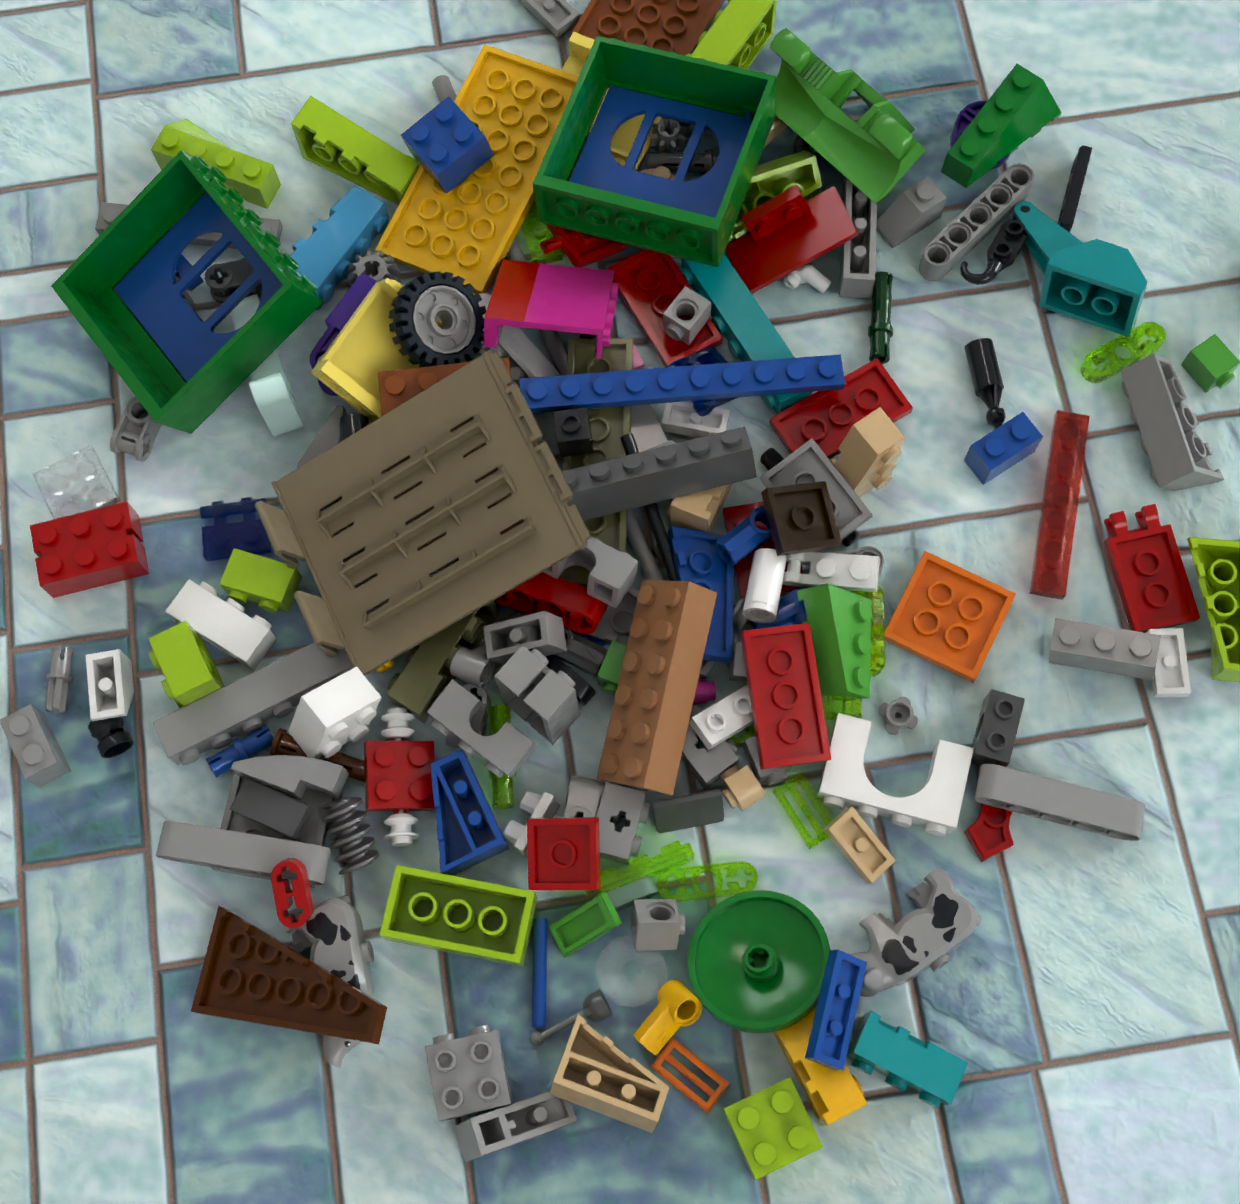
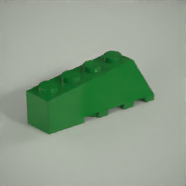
M1016 64L947 152L941 173L963 187L968 188L995 167L998 161L1017 150L1019 145L1029 137H1034L1041 131L1042 127L1050 121L1056 120L1062 112L1044 80L1021 65Z

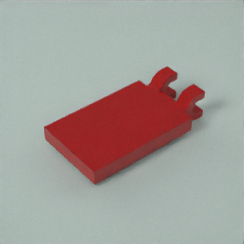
M1156 504L1143 506L1141 511L1135 513L1136 520L1140 526L1138 529L1128 530L1124 511L1111 513L1109 515L1110 518L1104 520L1106 530L1111 538H1107L1104 541V545L1130 630L1146 633L1149 629H1164L1199 620L1200 615L1171 524L1161 526Z

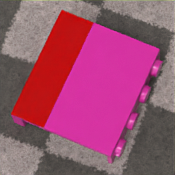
M503 259L484 317V347L497 348L503 325L596 335V359H601L603 347H609L613 318L615 317L616 302L618 301L619 283H613L614 271Z

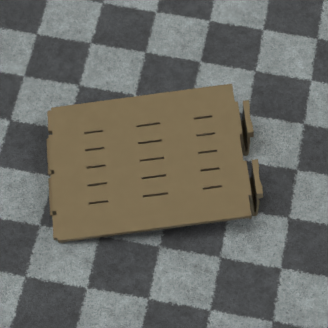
M490 350L484 352L478 358L276 482L273 481V488L283 510L262 501L254 504L276 555L288 562L287 567L291 569L299 566L297 559L306 561L322 597L303 591L294 593L315 645L323 649L330 658L339 654L337 649L346 650L353 668L358 667L364 676L589 545L587 540L591 538V535L576 505L569 506L568 504L572 500L571 496H573V493L547 442L544 441L538 445L539 442L543 441L541 438L543 434L518 384H513L497 351L493 354ZM514 527L513 529L509 530L508 532H506V533H504V534L502 535L503 532H505V531H507L508 529ZM459 559V561H457V562H455L454 564L450 565L449 567L443 569L444 567L448 566L449 564H451V563H453L454 561H456V560ZM389 601L388 603L384 604L383 606L379 607L378 609L374 610L373 612L368 613V612L372 611L373 609L377 608L378 606L382 605L383 603Z

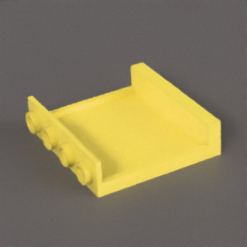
M389 278L375 283L310 372L359 413L367 416L371 422L382 417L378 372L419 368L420 365L411 364L408 361L409 356H402L398 351L402 348L401 345H395L392 338L396 336L395 331L390 332L389 324L393 323V319L389 318V311L394 309V306L391 305L392 301L398 296L397 292L404 286L396 280ZM436 320V324L442 329V321ZM478 352L476 353V356H475L472 360H470V361H468V362H471V361H473L474 359L478 358V357H479V356L477 355Z

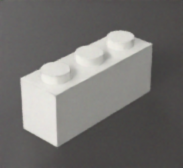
M189 579L165 612L178 624L187 621L203 640L254 671L277 639L270 630L272 625L258 615H255L253 618L243 613L245 608L233 599L228 598L226 602L217 597L219 592L209 584L202 581L198 585Z

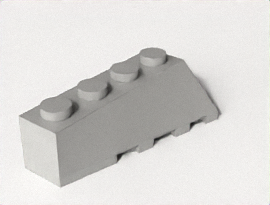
M1152 354L1121 370L1124 381L1122 382V389L1126 397L1130 399L1133 408L1131 416L1136 426L1140 429L1143 438L1141 446L1151 461L1153 467L1151 469V476L1154 482L1160 488L1178 491L1224 480L1220 469L1213 471L1207 457L1213 454L1208 443H1203L1194 430L1199 423L1195 414L1192 413L1188 406L1182 403L1186 399V395L1170 360L1160 355Z

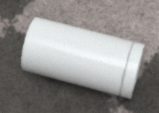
M761 548L756 550L753 555L742 612L745 618L753 622L772 623L776 620L787 557L786 555L777 556L775 549Z

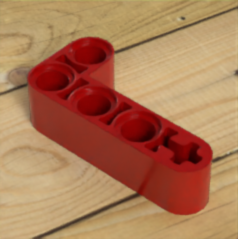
M544 572L539 573L495 599V603L528 615L541 611L554 614L563 619V626L565 628L582 634L594 633L608 608V604L588 595L587 587L559 577L556 579Z

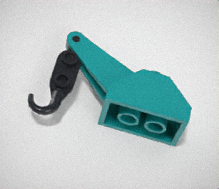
M1028 201L1017 203L1014 207L1012 220L1000 227L988 249L987 269L984 273H970L967 269L968 263L963 261L961 264V275L966 281L976 285L987 284L993 281L999 272L1014 263L1025 243L1045 276L1039 307L1126 337L1130 336L1136 324L1148 282L1128 249L1099 239L1083 243Z

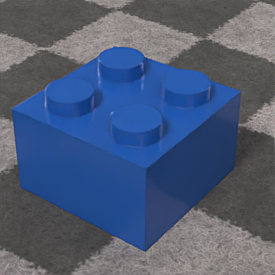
M449 96L401 134L410 153L446 194L494 156L484 134Z

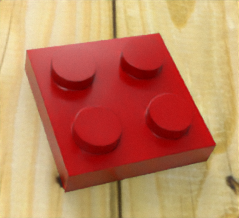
M599 817L527 819L528 890L601 889Z

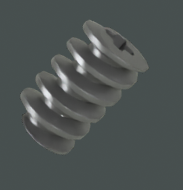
M346 797L318 807L319 809L330 810V813L324 816L322 821L334 823V826L326 834L328 836H338V839L330 845L331 849H342V853L334 859L335 862H346L347 866L339 871V875L364 868L372 864L380 856L378 850H367L375 843L374 837H363V835L371 830L370 824H359L367 816L366 811L355 810L363 803L360 797Z

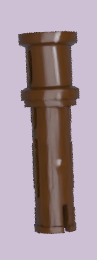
M278 729L271 744L270 756L308 757L294 738L287 734V730ZM339 752L329 758L324 756L319 758L344 766L349 773L348 777L365 783L363 760Z

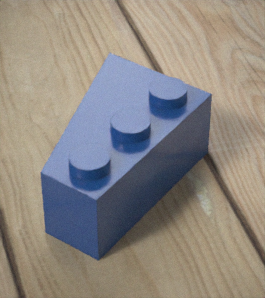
M463 749L431 763L433 798L437 820V840L439 841L440 873L454 876L508 850L509 846Z

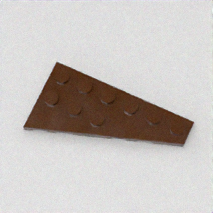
M218 906L191 1012L379 1045L387 1006L230 910Z

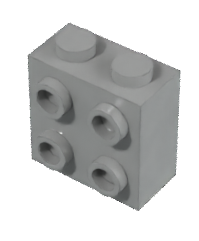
M489 1025L469 1029V1036L455 1039L454 1033L434 1037L433 1045L425 1046L438 1121H447L514 1104L500 1032L498 1030L490 1031Z

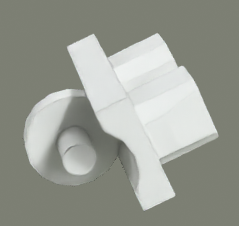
M527 791L520 802L519 808L531 815L530 818H561L555 815L560 804L554 800L555 797L547 792H544L543 796ZM511 820L504 830L503 836L514 845L521 855L528 858L527 824L524 826Z

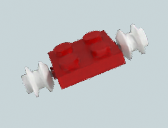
M405 708L388 709L387 714L380 717L381 721L387 723V729L382 730L381 735L391 741H366L364 743L366 811H394V814L385 819L383 823L391 827V833L384 836V839L391 841V846L396 847L412 845V840L419 838V834L412 832V825L416 824L418 819L408 814V811L435 810L430 765L435 762L434 741H406L415 733V730L408 727V722L414 719V715L407 713Z

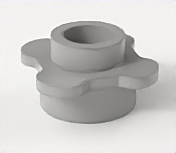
M899 697L898 700H894L890 704L883 703L879 707V714L884 717L887 724L886 731L891 735H896L899 730L907 727L913 729L918 723V718L914 715L911 702L906 697ZM900 713L901 718H896L895 714Z

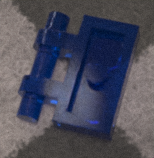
M252 496L241 498V501L224 503L221 500L212 502V505L200 507L202 519L214 518V525L202 527L203 557L206 561L229 559L234 548L256 555L271 553V542L261 519H256L255 512L257 510L254 506L259 501L267 503L265 498L253 499ZM243 514L244 521L227 523V516Z

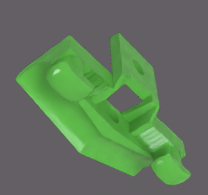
M787 28L781 30L770 44V49L782 59L780 71L776 77L775 115L876 204L891 191L926 151L912 137L911 133L915 128L890 101L881 96L853 70L850 69L836 73L810 51V48ZM853 90L870 107L856 122L840 110Z

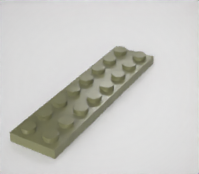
M569 338L567 375L633 370V338H610L609 347H603L601 359H596V338ZM631 406L587 409L594 453L563 457L562 471L626 456L620 437L631 432ZM628 510L583 520L591 537L599 539L602 543L618 551L626 552ZM570 566L562 571L559 578L587 587L590 571L582 566Z

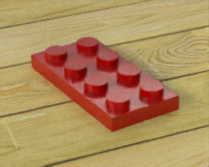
M644 249L607 268V270L614 271L613 283H619L618 293L665 368L678 367L723 343V337L710 318L689 345L681 340L676 341L666 334L663 329V313L685 286L691 289L670 255ZM686 315L679 317V319L681 320L692 319L691 317Z
M876 358L844 376L845 386L843 389L818 391L771 417L769 424L790 454L813 438L828 459H831L841 453L838 447L851 427L877 408L881 407L894 423L910 414L913 407L879 359Z
M810 623L743 630L740 632L761 770L831 760Z

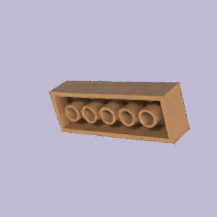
M641 580L604 748L599 763L597 780L673 796L717 592L689 581Z

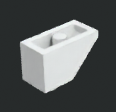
M120 649L85 655L90 719L98 721L127 716L134 694L131 660Z

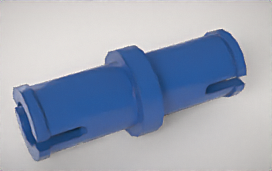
M265 725L241 740L236 738L232 741L233 745L210 758H206V761L217 778L219 775L230 770L233 762L249 759L270 747L274 737L268 726Z

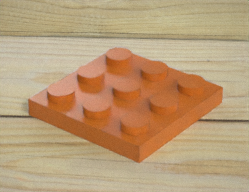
M924 551L881 639L974 683L1016 593Z

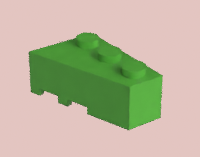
M828 583L797 590L798 601L804 600L807 621L802 623H810L821 697L837 703L870 698L872 600Z

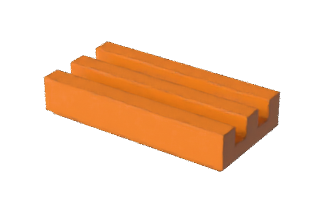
M673 1037L650 1066L706 1113L711 1110L730 1084ZM674 1048L719 1085L718 1088L714 1091L669 1053ZM666 1060L710 1096L709 1100L705 1102L661 1066L663 1061Z

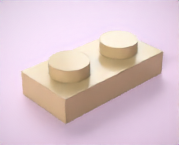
M853 806L844 809L823 829L866 884L873 883L896 861Z

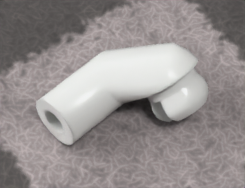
M804 265L783 278L784 285L790 289H795L799 284L809 283L821 294L825 292L832 282L811 265Z

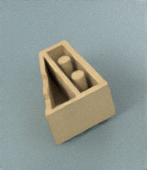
M732 484L673 498L667 511V516L670 517V528L674 526L711 533Z
M578 1014L549 1094L652 1133L659 1121L669 1086L634 1058L630 1059L614 1046L612 1040L607 1036L603 1037L587 1024V1020Z

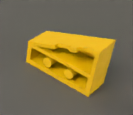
M813 1009L801 1021L773 1033L820 1126L839 1120L868 1103L863 1096L864 1092L855 1075H851L846 1065L844 1070H832L805 1059L816 1009Z

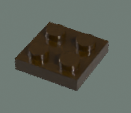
M825 481L766 488L761 492L777 556L834 549L842 545Z

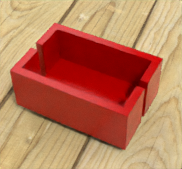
M127 501L30 525L34 553L39 557L35 558L39 585L53 598L150 574L145 547L140 543L144 541L139 515Z

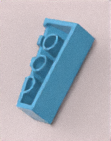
M355 185L330 209V217L326 221L319 219L312 226V235L306 241L300 238L292 245L295 251L290 256L299 264L297 271L301 276H307L318 288L315 293L323 303L317 310L324 303L332 299L335 288L342 279L348 277L347 275L350 274L348 271L349 264L356 263V254L364 256L367 249L369 250L373 239L378 233H382L386 229L389 222L385 202Z

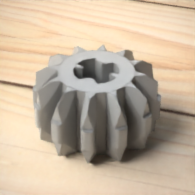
M368 249L365 257L356 254V263L349 264L348 267L350 274L347 275V281L349 286L354 284L361 273L368 275L376 281L389 278L399 282L398 278L401 275L394 258L391 255L385 257L381 249L375 255H372V252Z

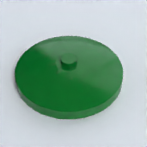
M748 891L723 900L714 906L700 921L689 944L688 973L695 994L703 1007L719 1022L743 1032H775L801 1021L817 1006L831 949L826 932L819 919L800 901L774 891Z

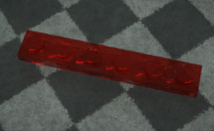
M1057 410L1054 415L1029 594L1063 600L1066 596L1090 417L1088 415Z

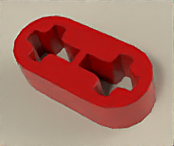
M287 858L273 868L271 883L279 921L288 928H298L311 918L313 902L305 865L298 859ZM287 867L290 872H296L297 877L291 882L292 890L290 889L289 880L286 878L282 879L281 873L286 871ZM292 896H294L295 906L303 909V913L298 916V919H296L295 914H289L287 911L293 905Z

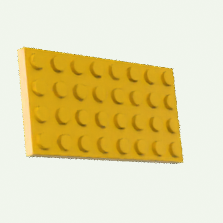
M484 44L454 102L484 134L494 156L447 194L420 164L375 251L378 252L381 249L385 257L391 255L395 262L425 274L439 271L441 273H453V277L460 276L465 279L464 285L470 283L475 288L472 291L473 293H487L501 266L502 260L509 251L535 200L534 179L579 77Z

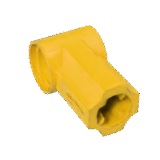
M677 979L670 980L661 986L657 995L659 1004L633 1034L636 1040L654 1055H657L680 1026L693 1024L698 1020L702 1012L700 1000L682 981Z

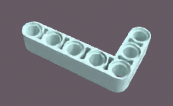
M258 294L244 298L230 312L235 330L244 326L255 314L260 303ZM276 349L251 374L253 381L249 382L255 403L273 437L304 427L278 349Z

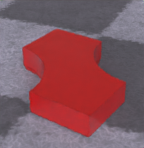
M981 803L976 821L964 831L981 862L1014 845L1009 831L1012 811Z

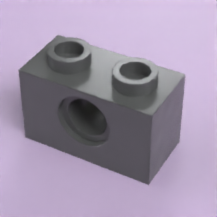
M993 689L989 691L983 700L971 747L974 748L971 764L978 766L982 764H995L1006 767L1010 763L1025 698Z

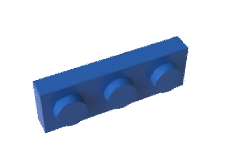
M840 950L829 951L805 1059L832 1070H844L867 966L866 961Z

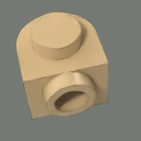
M735 765L719 776L725 788L722 791V795L732 809L738 806L743 811L766 796L748 765L741 769Z

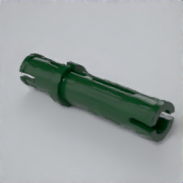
M888 272L875 273L872 294L871 325L868 327V336L870 337L869 360L871 362L875 357V359H879L881 364H885L890 360L889 344L890 338L893 336V327L890 321L893 276L892 274L888 275Z

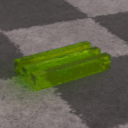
M801 772L795 778L789 779L783 785L774 788L772 792L810 850L827 840L829 836L824 832L795 786L800 785L825 826L831 823L833 819ZM786 791L790 792L817 834L816 838L812 839L784 795Z

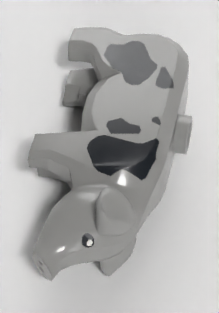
M935 869L924 878V881L929 885L922 882L906 894L916 903L919 909L910 912L896 925L881 913L876 914L875 912L859 923L866 930L871 944L867 952L850 954L867 962L860 996L872 997L878 992L904 984L929 967L933 972L937 971L951 960L947 954L966 941L976 926L981 923V917L977 914L974 906L956 892L952 879L943 870Z
M344 895L320 903L313 908L311 918L301 927L288 928L284 926L287 933L295 931L292 933V941L298 953L311 949V961L372 997L373 984L369 963L374 962V952L370 941H365L361 917L356 908L351 905L349 896ZM296 908L288 911V913L295 914L296 919H298V916L303 913V909ZM323 1035L325 1061L341 1068L344 1056L358 1045L360 1041Z

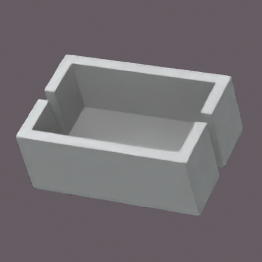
M522 645L494 677L503 703L525 722L536 712L538 716L530 726L554 745L580 716L577 692L573 688L575 682L561 670L558 673L552 669L550 670L547 667L548 659L537 649L534 648L530 652Z

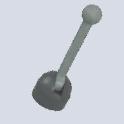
M599 989L587 996L583 1002V1010L542 1032L535 1031L531 1033L529 1037L530 1043L533 1046L541 1045L543 1039L575 1023L578 1014L595 1022L611 1017L613 1013L603 992Z

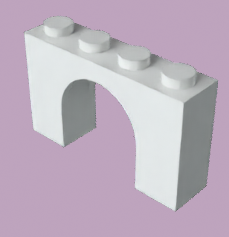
M838 713L829 743L831 760L824 763L816 798L823 800V804L830 808L843 809L844 806H853L857 809L858 814L864 817L877 818L878 815L891 818V823L898 826L911 827L912 824L925 827V832L932 835L945 836L946 833L951 834L957 828L974 748L940 739L934 746L924 788L911 796L892 797L877 790L867 778L864 770V753L872 722Z

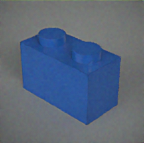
M1021 412L973 443L964 461L984 485L1034 453L1043 435L1025 413Z

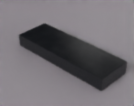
M1084 145L1079 147L1073 161L1057 223L1069 233L1074 223L1092 152V147Z

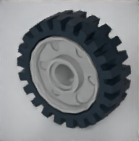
M441 271L427 273L405 284L397 292L398 296L393 299L391 304L394 306V309L389 311V318L393 319V323L389 324L390 332L395 331L396 336L392 338L394 344H400L402 347L398 351L402 356L408 355V361L411 364H420L419 367L464 363L472 360L476 353L481 351L483 347L481 341L484 340V319L482 315L486 313V307L479 306L478 302L482 300L479 293L473 295L472 291L475 288L470 283L464 285L465 279L462 277H453V273H441ZM436 316L442 321V329L436 324Z

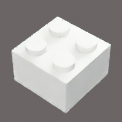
M355 667L301 696L288 732L309 758L319 759L323 756L329 758L336 754L345 743L349 741L355 743L367 735L369 724L377 714L376 709L382 697L359 668Z

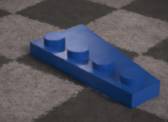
M671 526L668 536L678 581H689L717 592L703 660L728 663L732 659L734 566L725 564L718 556V552L714 547L715 542L724 535Z

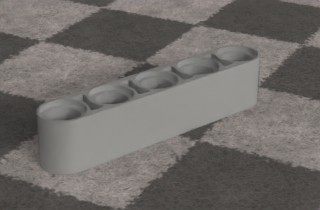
M1021 163L1010 166L929 242L924 249L919 265L921 276L928 281H939L947 275L1014 211L1017 203L1026 199L1034 180L1033 170ZM951 240H956L960 243H954ZM931 260H937L940 263H934Z
M982 764L980 766L975 800L979 803L1129 841L1141 839L1145 804L1142 802L1000 765Z
M164 821L155 856L176 862L271 877L273 868L282 860L295 858L305 865L309 884L324 885L331 849L315 844L175 821ZM287 867L286 871L281 873L282 879L286 878L292 881L297 877L296 872H290Z

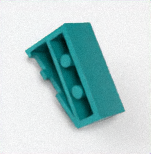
M873 1011L862 1016L847 1052V1057L853 1059L851 1066L869 1075L875 1070L887 1076L884 1081L885 1083L901 1091H905L908 1086L920 1092L918 1099L936 1108H939L941 1103L944 1105L952 1104L968 1062L931 1042L926 1043L910 1035V1031L901 1026L895 1028L879 1020L881 1016Z

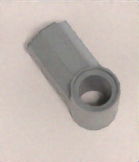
M483 641L472 650L464 647L460 648L452 659L450 673L479 688H484L492 679L494 671L502 664L487 659L485 641Z

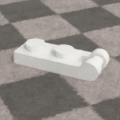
M821 552L786 555L788 566L787 572H784V585L810 588L828 583L844 590L877 592L880 566L879 556ZM801 565H810V573L801 574Z

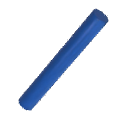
M534 918L532 1027L541 1028L546 1027L547 918Z

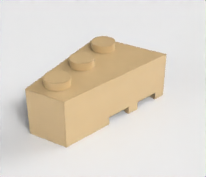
M879 407L851 427L838 447L842 453L838 460L833 458L830 461L860 498L874 487L879 490L892 480L891 475L897 466V458L902 453L901 447L905 436Z

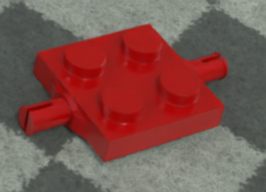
M549 224L546 225L553 234V237L540 242V248L544 250V254L561 249L574 267H584L625 250L628 245Z

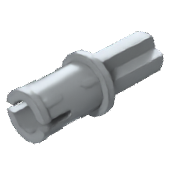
M62 646L51 648L49 674L45 676V681L48 682L45 709L55 714L66 711L69 684L73 683V677L70 676L74 649L65 646L63 660L60 659Z

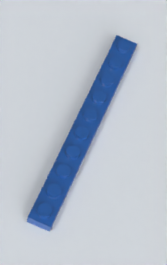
M841 354L519 379V388L532 413L555 412L585 407L587 409L840 390L845 386Z

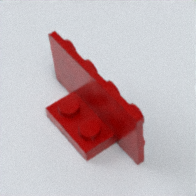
M795 185L742 215L741 218L750 233L727 245L726 252L732 266L751 294L853 239L858 235V232L836 187L833 186L806 201L798 186Z

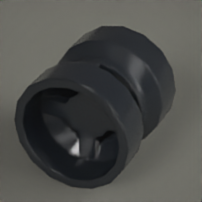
M122 716L91 721L88 725L91 736L99 742L97 748L102 758L120 755L134 744L130 733L123 729L124 721Z

